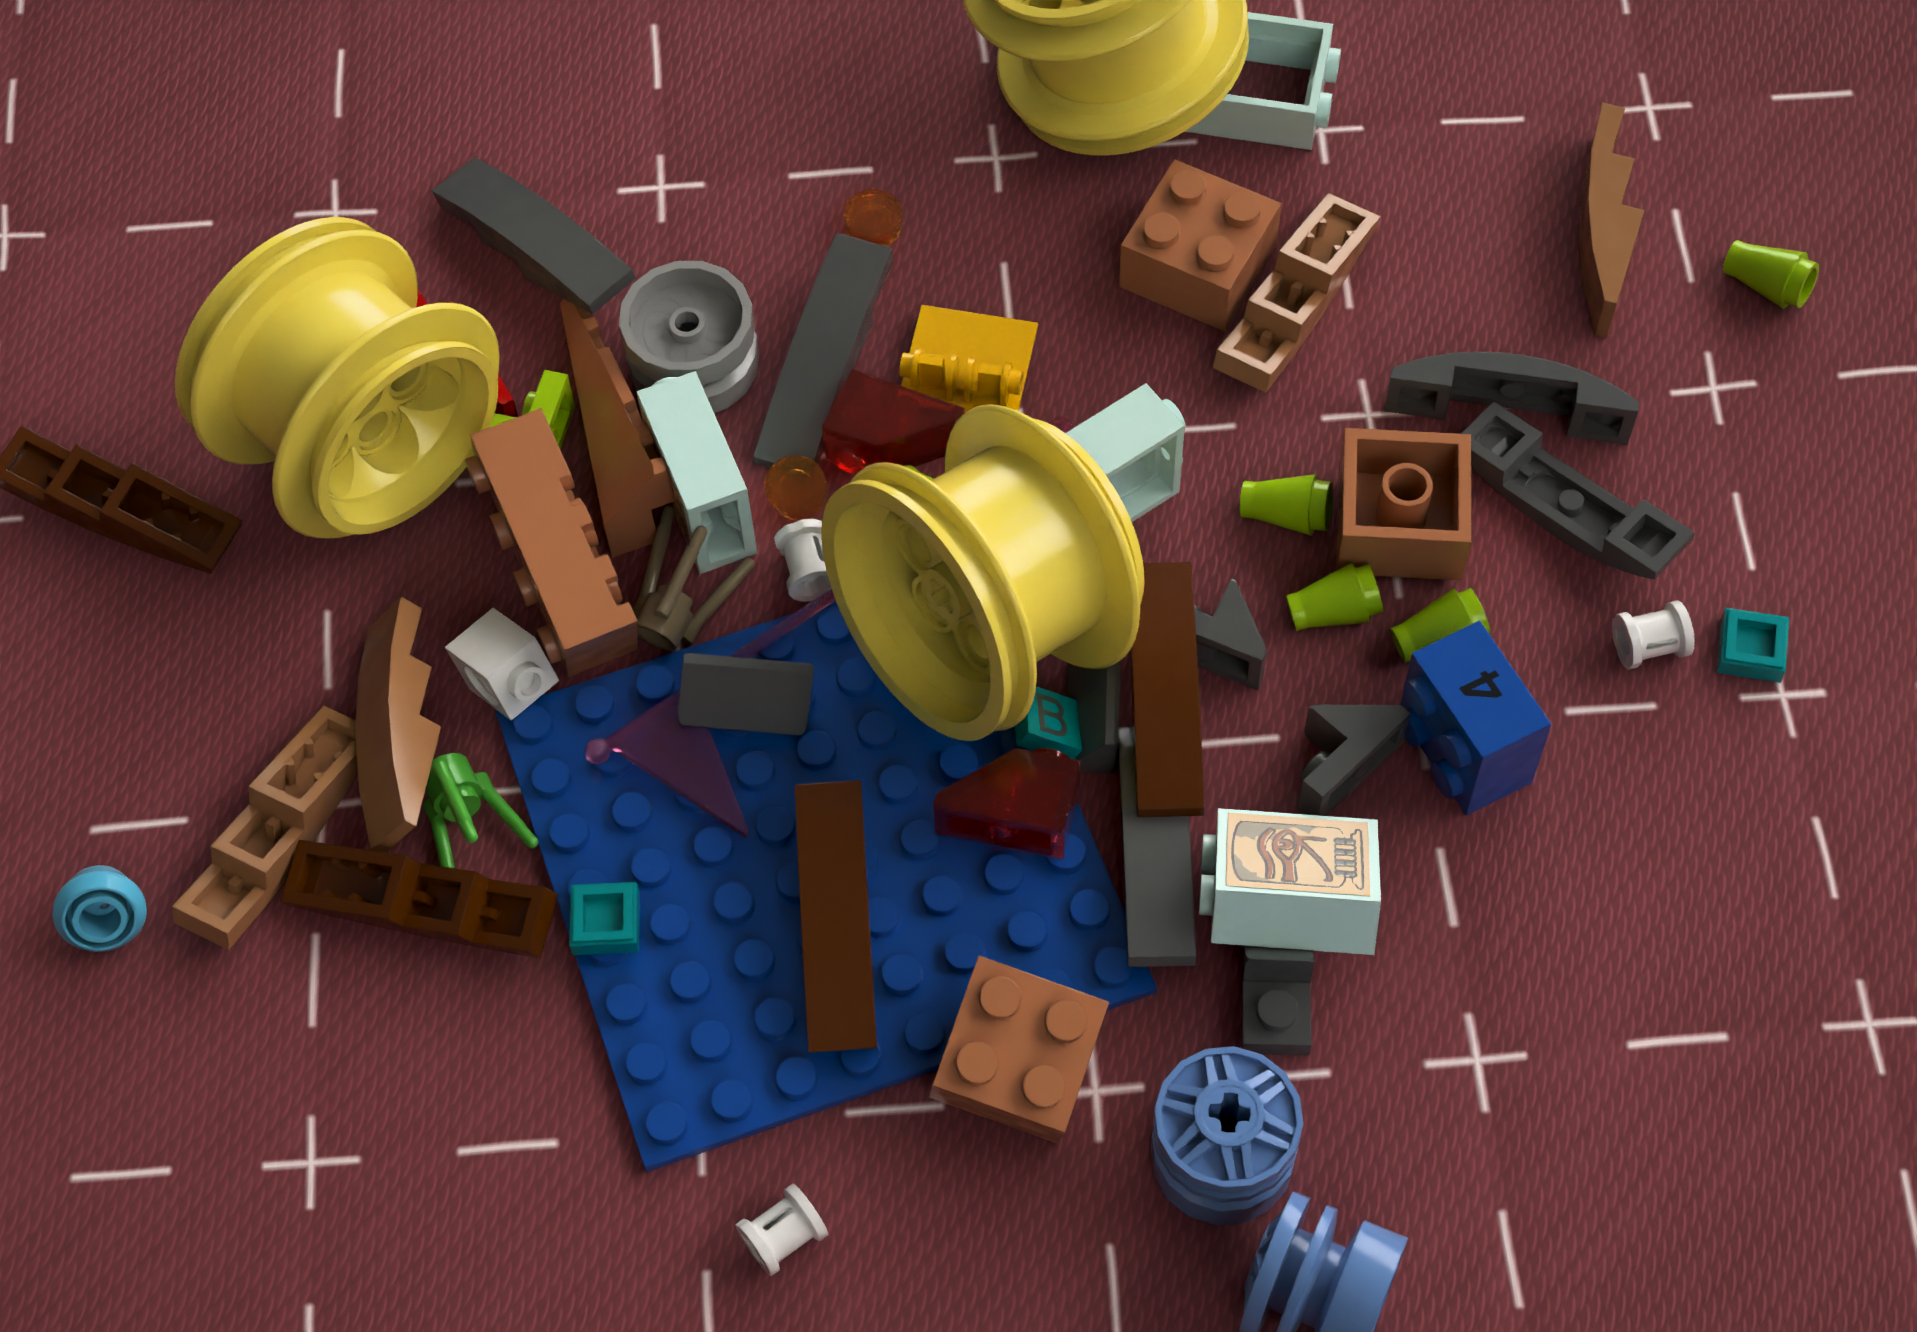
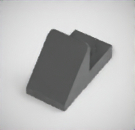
M1231 579L1213 616L1203 613L1194 604L1198 667L1259 690L1264 676L1267 649L1235 579Z
M1312 705L1309 707L1304 733L1322 751L1307 764L1300 775V780L1303 783L1298 809L1305 815L1328 816L1404 743L1411 713L1401 705Z
M1241 945L1242 1049L1259 1054L1310 1055L1312 1046L1310 982L1314 967L1313 951Z

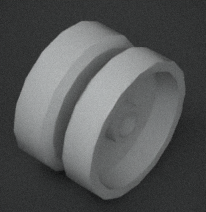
M674 261L651 269L631 285L621 303L619 328L626 350L629 374L636 391L651 387L655 382L663 378L679 377L696 371L714 413L728 409L747 394L758 374L759 361L757 335L754 331L753 307L743 283L727 269L705 261Z

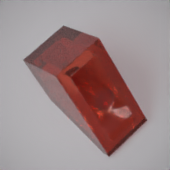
M852 369L822 425L826 459L832 461L837 467L846 472L857 474L866 466L875 463L888 462L901 466L911 465L916 467L945 457L950 432L955 422L965 413V408Z
M1019 748L1011 750L936 793L933 804L935 834L1064 859L1080 791L1081 760L1070 759L1066 754L1051 748H1037L1033 751Z

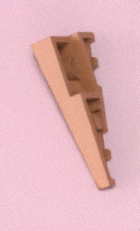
M563 299L560 303L603 524L611 557L613 558L653 544L656 529L652 509L675 502L668 467L663 457H657L652 445L654 443L652 434L647 424H644L641 419L635 399L610 348H605L600 338L601 331L595 317H592L590 312Z

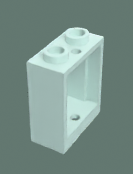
M1247 12L1249 45L1245 61L1311 70L1304 105L1227 94L1212 112L1185 132L1312 150L1316 127L1327 129L1333 94L1323 92L1325 82L1336 84L1341 49L1331 48L1333 24Z
M1147 383L1066 433L1094 459L1108 477L1122 500L1131 522L1180 492L1183 441L1186 429L1185 421L1176 405L1168 399L1161 400Z

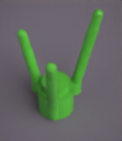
M449 753L433 759L425 789L429 798L424 802L423 808L431 823L439 866L455 868L445 819L457 822L465 840L468 843H475L478 839V834L471 816L480 809L481 799L486 800L527 847L535 848L538 845V839L495 790L486 772L474 773L466 756L459 753Z

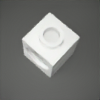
M495 608L489 610L445 646L468 688L511 721L559 681L536 638Z

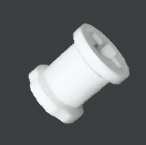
M802 519L785 525L774 537L776 548L786 559L790 573L786 584L789 596L794 600L802 602L815 601L833 594L823 557L821 520Z
M1679 600L1666 603L1664 610L1634 617L1627 612L1616 614L1612 620L1613 640L1618 657L1623 666L1628 670L1638 668L1642 660L1671 653L1682 658L1692 655L1694 651L1695 640L1691 619L1687 609Z
M791 1184L784 1189V1199L753 1221L743 1218L735 1224L740 1237L753 1257L770 1276L780 1270L779 1262L810 1239L814 1238L817 1241H821L829 1235L819 1214L795 1184Z

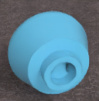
M96 865L80 870L60 889L53 903L52 916L57 932L66 942L85 951L105 952L126 945L139 934L146 920L147 907L142 891L126 875L113 867Z

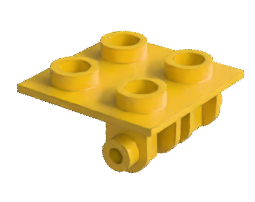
M921 305L910 352H903L900 362L899 375L903 377L897 399V406L962 416V414L974 407L990 404L1005 406L1019 411L1038 323Z

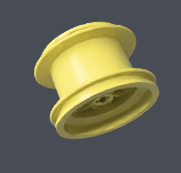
M962 0L966 13L976 30L991 44L998 47L997 76L1002 93L1010 107L1029 130L1041 140L1062 150L1077 154L1117 155L1140 151L1168 141L1185 132L1212 112L1225 98L1238 79L1248 52L1249 26L1247 22L1246 0Z
M345 217L320 218L291 227L258 246L236 264L209 294L193 319L184 338L175 373V394L178 407L183 418L194 429L202 445L214 456L234 464L254 465L274 461L272 493L279 515L296 532L317 539L342 538L355 534L362 535L379 532L404 522L426 508L467 467L465 459L474 456L470 435L490 427L498 399L499 345L496 334L486 318L473 308L457 303H434L416 307L418 298L417 276L407 251L391 237L376 232L363 222Z
M990 404L974 407L962 414L950 432L945 454V473L929 480L918 472L899 464L888 462L871 464L860 470L850 483L835 491L825 506L821 538L826 572L836 603L852 637L872 669L890 692L914 716L941 734L957 740L975 741L988 736L994 731L1007 730L1016 726L1029 713L1034 701L1037 682L1036 662L1049 654L1074 666L1086 669H1102L1122 660L1135 642L1139 628L1140 605L1144 593V566L1135 529L1117 491L1099 465L1075 440L1047 422L1031 418L1005 406Z

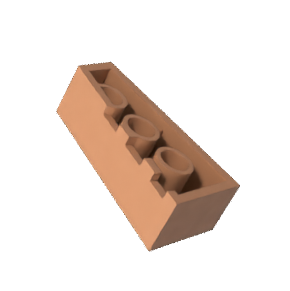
M542 408L470 435L474 456L466 458L465 463L478 494L490 491L498 512L488 515L491 526L502 551L511 547L515 550L522 569L512 572V575L525 606L529 607L537 604L546 626L536 629V632L550 665L561 661L567 677H571L638 650V620L629 602L620 605L623 602V597L617 582V574L608 554L599 556L596 549L599 541L593 521L580 497L575 499L571 489L575 488L572 475Z

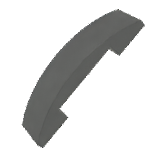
M1458 352L1429 356L1392 367L1384 412L1445 420L1449 400L1489 406L1496 402L1504 408L1568 416L1566 437L1628 445L1638 414L1639 401L1604 379L1551 360L1502 352Z
M1493 402L1461 433L1471 434V467L1493 489L1550 534L1606 565L1639 577L1655 580L1694 540V531L1643 499L1635 508H1632L1542 449L1543 433L1496 402Z

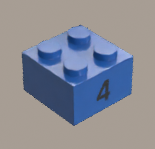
M1479 620L1413 652L1400 703L1401 706L1411 713L1405 739L1412 747H1421L1432 764V776L1441 793L1448 799L1454 797L1467 816L1531 784L1547 740L1551 722Z

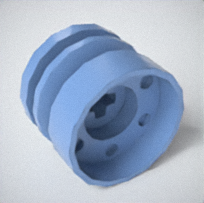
M1235 1046L1204 1049L1179 1062L1162 1082L1154 1108L1151 1138L1153 1174L1167 1200L1189 1217L1214 1225L1246 1223L1271 1210L1288 1189L1304 1125L1300 1096L1286 1072L1264 1055ZM1220 1117L1234 1118L1235 1132L1227 1133L1221 1131Z
M1295 1191L1292 1192L1286 1206L1273 1222L1268 1225L1254 1257L1244 1286V1314L1239 1332H1260L1270 1310L1282 1314L1277 1332H1296L1301 1323L1315 1328L1314 1332H1374L1408 1238L1364 1220L1355 1231L1348 1245L1344 1247L1333 1242L1338 1209L1327 1205L1314 1234L1301 1228L1311 1198Z

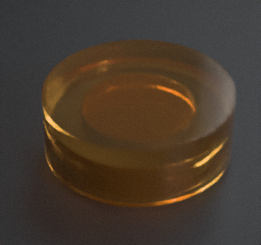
M868 189L856 193L847 201L844 207L847 236L883 246L893 243L899 237L903 227L902 208L899 201L889 192L879 189Z
M801 455L784 457L772 465L765 478L764 488L766 497L772 508L784 518L790 520L807 519L819 512L827 500L828 483L820 466L808 457Z

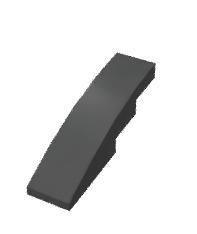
M476 157L432 190L441 209L472 224L483 244L516 261L525 279L591 314H594L636 279L633 270L588 231L509 175Z
M840 233L835 234L789 347L753 456L754 463L806 479H812L853 387V368L874 323L873 307L893 264L892 248Z
M1132 727L1118 728L1117 751L1128 967L1196 966L1189 816H1137Z

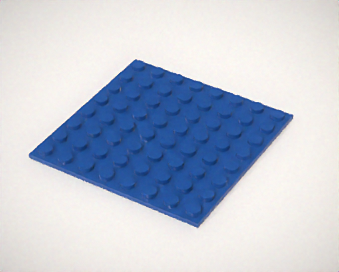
M836 600L542 695L512 721L498 710L495 711L554 892L558 894L557 902L569 938L571 885L637 882L639 886V952L575 956L646 1173L937 1071L978 955L1109 1001L1107 1010L1157 993L1156 984L1148 967H1128L1125 911L1060 759L1016 745L1014 727L1007 730L994 731L979 740L963 741L941 734L914 716L877 676L852 637ZM684 654H706L814 665L808 722L805 733L803 735H787L683 726L679 724L677 716ZM861 780L878 1048L809 1052L800 912L795 785Z

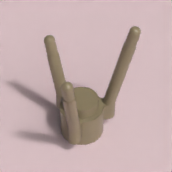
M668 505L662 511L640 595L633 607V612L638 620V636L656 647L674 651L677 649L680 641L690 645L693 644L702 625L742 583L743 579L754 568L755 562L751 558H746L703 605L692 614L690 609L693 601L681 590L707 535V528L701 525L695 529L668 586L660 585L655 593L675 514L674 508Z

